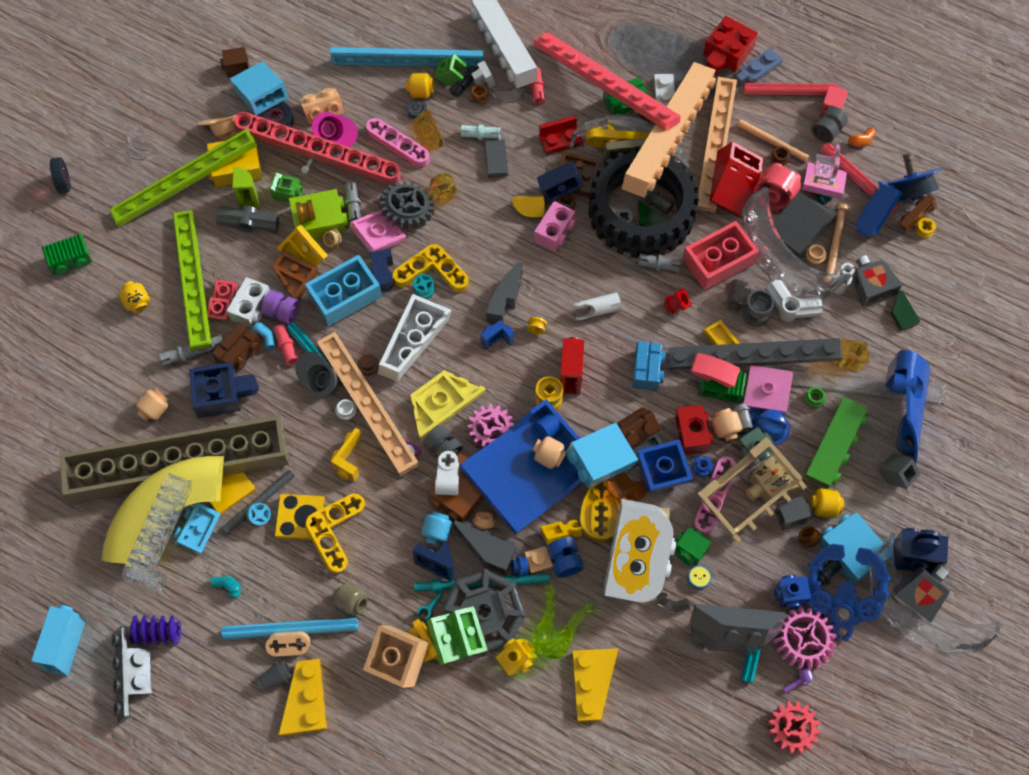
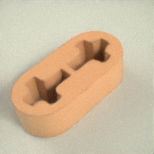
M301 631L274 633L268 637L265 648L268 654L276 657L302 655L309 649L311 640L307 633ZM299 638L304 644L302 648H299L298 644L290 643H296V640ZM274 640H277L278 644L283 645H280L279 649H275V646L271 644H273Z

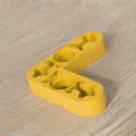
M437 244L429 245L393 271V281L396 286L401 288L407 287L413 283L416 276L426 274L431 269H434L455 292H464L469 286L467 274ZM432 252H433L434 254L438 253V258H439V260H440L439 262H438V259H437L436 256H434V255L431 256V253H432ZM421 262L424 264V267L417 270L413 268V264ZM447 264L452 266V270L449 272H444L441 269L442 266ZM455 274H456V278H457L459 281H462V280H463V284H462V285H461L460 283H457V284H456V279H455V277H454ZM399 275L406 276V279L399 278Z
M350 494L312 513L305 522V529L326 568L333 574L343 572L348 560L331 528L361 513L365 506V501L359 494ZM351 500L359 502L357 509L351 507L345 511V507L350 505ZM331 509L339 510L341 518L333 520L329 516V511ZM312 519L315 522L320 521L319 530L322 534L318 538L315 536L319 533L317 528L310 526ZM322 538H328L332 541L330 549L321 547L320 540ZM335 549L337 551L334 553L335 559L337 561H342V563L340 564V568H338V566H332V563L334 561L332 555H330L329 557L326 556L327 554L333 552Z

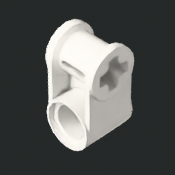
M444 451L438 458L435 494L458 495V457L452 451ZM447 461L452 462L449 467L446 466Z

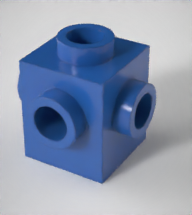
M786 575L779 580L776 587H774L775 600L779 601L780 608L787 607L789 610L801 608V605L809 603L811 594L807 576L795 578V575Z

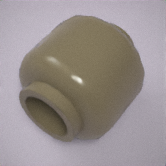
M345 583L334 591V606L337 610L349 616H356L366 609L368 598L364 589L351 583Z

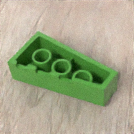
M843 397L804 476L805 478L825 488H829L831 484L836 485L841 475L838 472L840 465H846L850 457L847 451L850 445L855 446L860 436L856 432L859 426L864 427L869 415L866 414L868 407Z

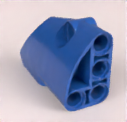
M901 350L888 366L885 386L890 388V392L906 395V414L899 423L896 448L901 454L911 456L916 464L931 368L928 362L916 352ZM904 439L910 440L913 447L907 446Z

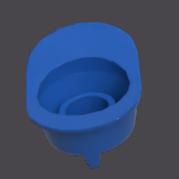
M750 408L749 414L754 428L759 427L762 433L767 432L774 445L781 444L787 440L790 435V426L782 413L772 409L764 411Z

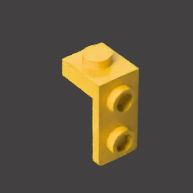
M357 428L346 435L342 447L335 450L331 457L332 467L337 471L338 476L344 480L350 479L353 482L360 476L356 466L347 462L346 458L361 439L360 430Z

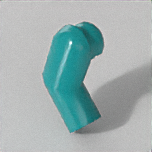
M211 577V588H225L230 598H238L241 595V585L233 577Z

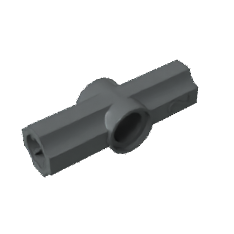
M220 206L216 211V223L218 225L237 227L243 232H253L255 229L276 232L279 228V214L260 212L251 206H243L241 209Z

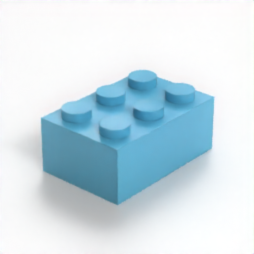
M360 255L305 284L308 297L328 327L382 297L379 283Z

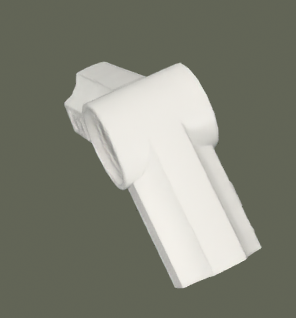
M775 280L765 288V291H768L773 296L774 305L779 310L778 315L784 322H792L796 318L822 315L823 305L819 297L797 299L790 294L781 280Z

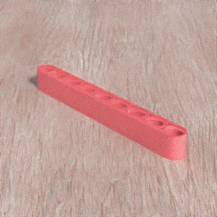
M240 112L235 117L234 121L238 131L241 132L247 128L257 141L386 185L395 186V182L399 183L401 181L399 166L394 162L247 112ZM249 122L248 125L241 126L243 123ZM261 129H267L265 132H260ZM285 135L284 138L278 139V136ZM298 141H304L301 145H296ZM316 147H322L321 150L314 151ZM340 153V156L332 157L333 154ZM354 159H358V160H359V161H358L357 163H355V164H351V163H350V162H351L352 160H354ZM370 166H377L375 170H369ZM389 172L396 173L394 176H387Z

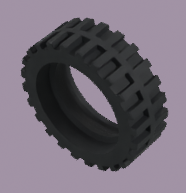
M635 148L629 149V153L625 155L619 152L616 154V159L608 158L605 161V168L600 166L596 177L594 176L592 179L588 211L592 229L597 228V237L600 240L605 238L606 246L609 248L615 246L618 248L617 253L622 255L624 251L631 253L630 257L636 258L637 254L640 253L664 255L666 249L672 252L676 249L677 242L682 244L686 240V235H690L695 221L699 194L697 193V182H692L694 175L691 171H685L686 165L682 161L678 164L674 161L675 157L670 155V161L667 167H663V173L660 179H656V184L661 185L674 196L677 202V210L674 217L656 226L633 225L619 218L609 206L611 192L623 184L625 173L638 154Z

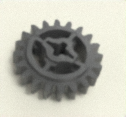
M403 181V185L395 182V187L388 185V190L384 189L383 194L380 195L379 209L382 210L381 216H386V222L392 220L393 227L399 224L400 229L407 226L408 230H411V226L414 225L416 229H419V224L425 226L426 221H431V217L434 214L435 201H432L433 195H427L428 189L421 190V184L416 187L414 182H411L410 185H407L406 181Z

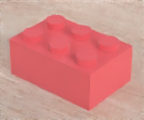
M734 221L685 247L682 260L705 291L755 264L759 250L738 222Z

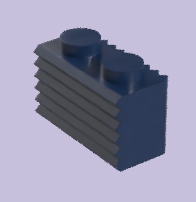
M573 160L537 177L540 191L547 203L554 201V199L557 200L561 196H565V194L568 195V193H572L576 189L579 190L580 187L583 188L580 172Z

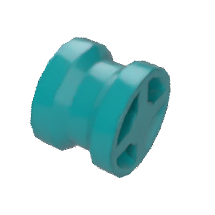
M420 274L414 278L413 287L415 295L424 299L432 297L434 294V282L431 276Z

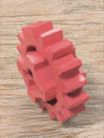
M787 701L785 708L780 704L777 707L778 712L773 711L771 713L772 718L775 720H769L768 725L772 726L773 729L768 734L775 735L776 738L772 742L773 744L778 742L781 744L779 750L782 751L787 747L789 754H792L795 749L798 754H802L803 747L809 751L812 748L810 743L816 744L818 742V739L814 736L821 733L819 729H816L820 721H814L813 719L816 712H807L809 709L808 705L801 708L799 701L794 706H792L790 701ZM793 713L800 714L802 717L795 716ZM780 719H782L781 722L783 723V730L781 732L779 729ZM801 723L797 730L787 732L791 726ZM807 724L809 725V735L806 733ZM786 739L795 740L796 743H792V742H790V741H788V740H786Z

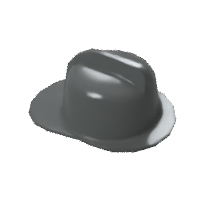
M306 352L299 357L295 367L296 375L313 397L324 398L337 390V374L322 356L315 352Z

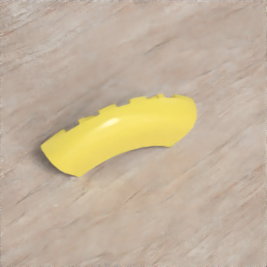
M204 456L179 461L159 470L140 483L129 494L115 514L103 544L101 561L136 565L147 563L149 551L157 531L171 516L195 503L220 501L224 456Z

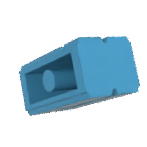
M637 342L632 382L633 388L656 391L659 383L663 384L664 371H660V364L665 363V352H662V345L660 343Z

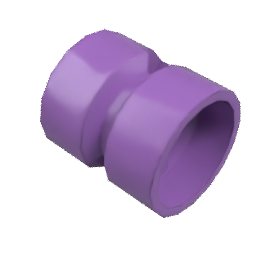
M270 290L263 300L261 312L265 316L273 319L277 317L278 321L290 324L294 322L298 315L300 301L290 296L284 298V294Z

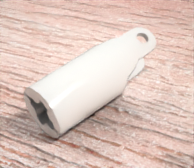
M617 292L573 304V307L586 304L591 305L590 312L576 317V320L592 318L622 309Z

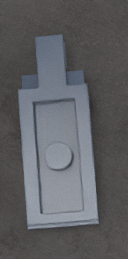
M771 48L767 49L739 70V74L736 75L737 85L741 87L748 81L756 83L780 66L783 59Z

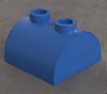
M680 440L637 450L639 472L648 493L693 481Z

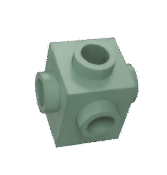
M755 427L738 439L743 446L741 451L745 456L749 454L755 442L760 443L766 437L772 443L773 440L767 432L762 433L759 427ZM767 450L757 459L761 462L768 458L771 453Z

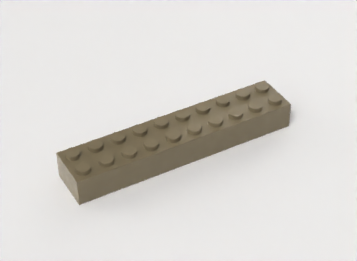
M280 415L63 453L60 454L62 495L70 504L129 494L140 483L159 470L179 461L196 457L224 456L222 476L289 465L284 425Z

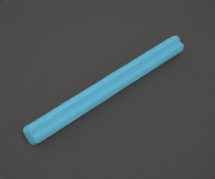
M357 618L223 626L221 637L224 640L269 637L271 634L280 632L301 631L307 634L357 631L359 626Z

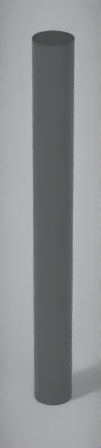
M288 470L222 527L223 531L226 534L231 532L247 518L246 513L249 506L255 503L266 502L295 477L294 474Z

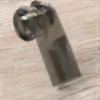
M661 592L657 596V606L669 614L690 609L687 598L673 601L665 592Z

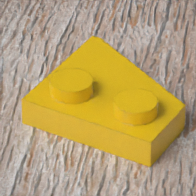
M302 225L296 227L277 247L278 251L282 252L285 250L292 254V256L314 267H317L328 256Z

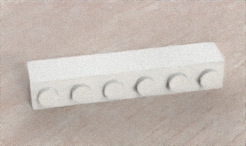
M472 0L471 16L474 20H477L479 30L484 32L486 42L491 44L494 56H498L501 68L506 69L509 81H513L516 88L538 81L537 66L497 0Z

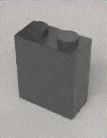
M799 191L769 226V238L776 244L782 243L786 246L785 251L791 256L797 255L801 258L832 222V216Z

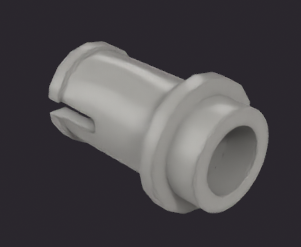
M746 404L735 406L734 410L738 413L743 428L741 432L746 433L754 429L749 414L750 408Z

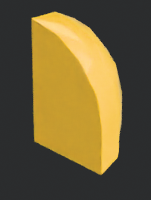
M523 195L512 198L513 206L520 214L527 217L545 216V198L543 195Z

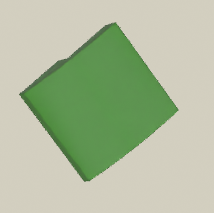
M474 606L427 620L440 665L488 651Z

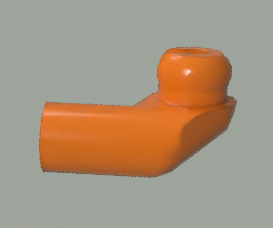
M867 128L864 134L850 135L848 142L856 147H866L875 136L876 131L873 128Z

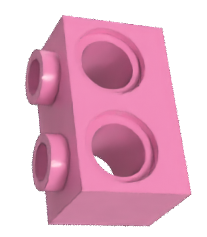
M554 201L534 231V242L556 252L557 248L565 243L568 231H572L576 225L575 211Z

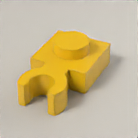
M571 520L565 525L560 521L540 526L541 535L547 545L561 538L582 536V527H578V520Z

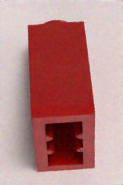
M577 337L563 338L560 381L563 384V393L567 394L581 393L584 340Z

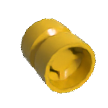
M547 376L538 381L535 389L536 406L547 399L556 411L560 409L564 388L559 379Z

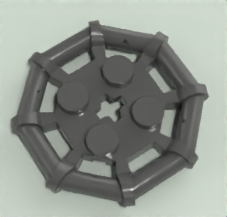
M489 569L454 580L455 583L444 606H441V612L444 615L474 606L484 640L486 635L499 632L501 638L485 643L488 650L486 652L501 648L509 640L515 638L524 617H527V612L524 611L515 581L511 582L490 572ZM483 581V587L472 591H469L467 588L469 585ZM489 581L504 588L501 593L491 590L488 587ZM462 591L466 597L461 607L454 606ZM508 594L510 595L514 610L507 609L504 597ZM481 605H484L485 608H490L486 618L477 613L480 611ZM506 617H514L508 631L506 632L502 628L506 620Z

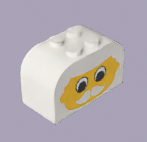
M621 499L604 582L605 596L635 602H647L659 595L664 586L665 577H670L671 564L669 556L674 555L676 542H674L671 522L667 514L658 506Z

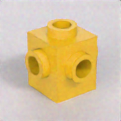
M514 638L509 640L503 646L504 650L495 657L509 676L518 675L520 672L525 673L533 666L532 661L537 658L534 653L535 649L529 641L524 639L515 640Z

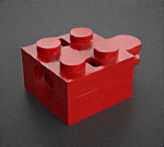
M725 15L705 42L703 55L707 57L706 67L715 69V73H719L723 67L736 72L754 49L758 32Z

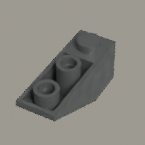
M455 520V531L485 568L506 576L511 567V562L517 553V546L514 545V542L507 538L499 539L494 537V534L488 530L482 529L480 531L475 529L469 522Z

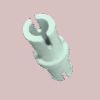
M461 125V130L469 131L461 132V138L500 140L501 135L493 134V132L501 133V127Z

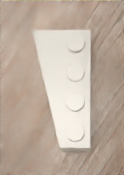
M412 294L379 363L378 374L398 382L450 319L451 310Z

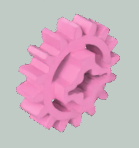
M489 404L488 409L481 406V412L474 410V417H469V438H475L474 445L477 446L481 443L483 449L514 426V423H511L513 422V417L507 416V409L501 412L500 405L496 409H493L492 404ZM477 428L483 433V436L478 433Z

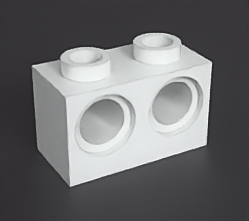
M246 277L227 309L230 320L242 323L248 328H252L255 323H258L262 317L261 308L263 300L270 291L269 286Z

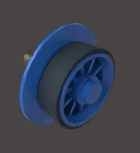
M911 153L902 156L907 175L886 182L903 192L898 201L910 198L912 201L918 200L924 194L939 189L933 174L940 171L941 168L915 172Z

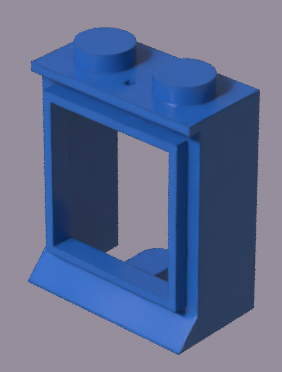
M878 181L879 189H876L857 219L859 223L853 225L858 228L856 231L865 237L876 235L903 194L902 191L885 181Z

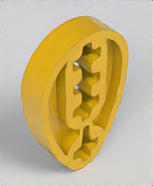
M608 480L589 488L581 507L580 526L582 527V532L588 539L595 542H607L612 540L614 536L620 501ZM599 485H603V488L607 489L604 490L603 499L600 498ZM599 506H603V509L607 510L603 513V520H605L603 531H607L603 533V536H599L597 532L599 522L595 521L599 518V511L597 510Z

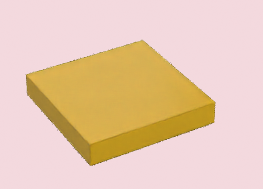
M244 472L222 476L220 501L210 503L222 515L256 491V488Z

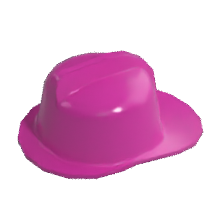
M322 112L312 122L311 129L313 135L347 147L353 145L358 137L356 125L352 120L331 112Z

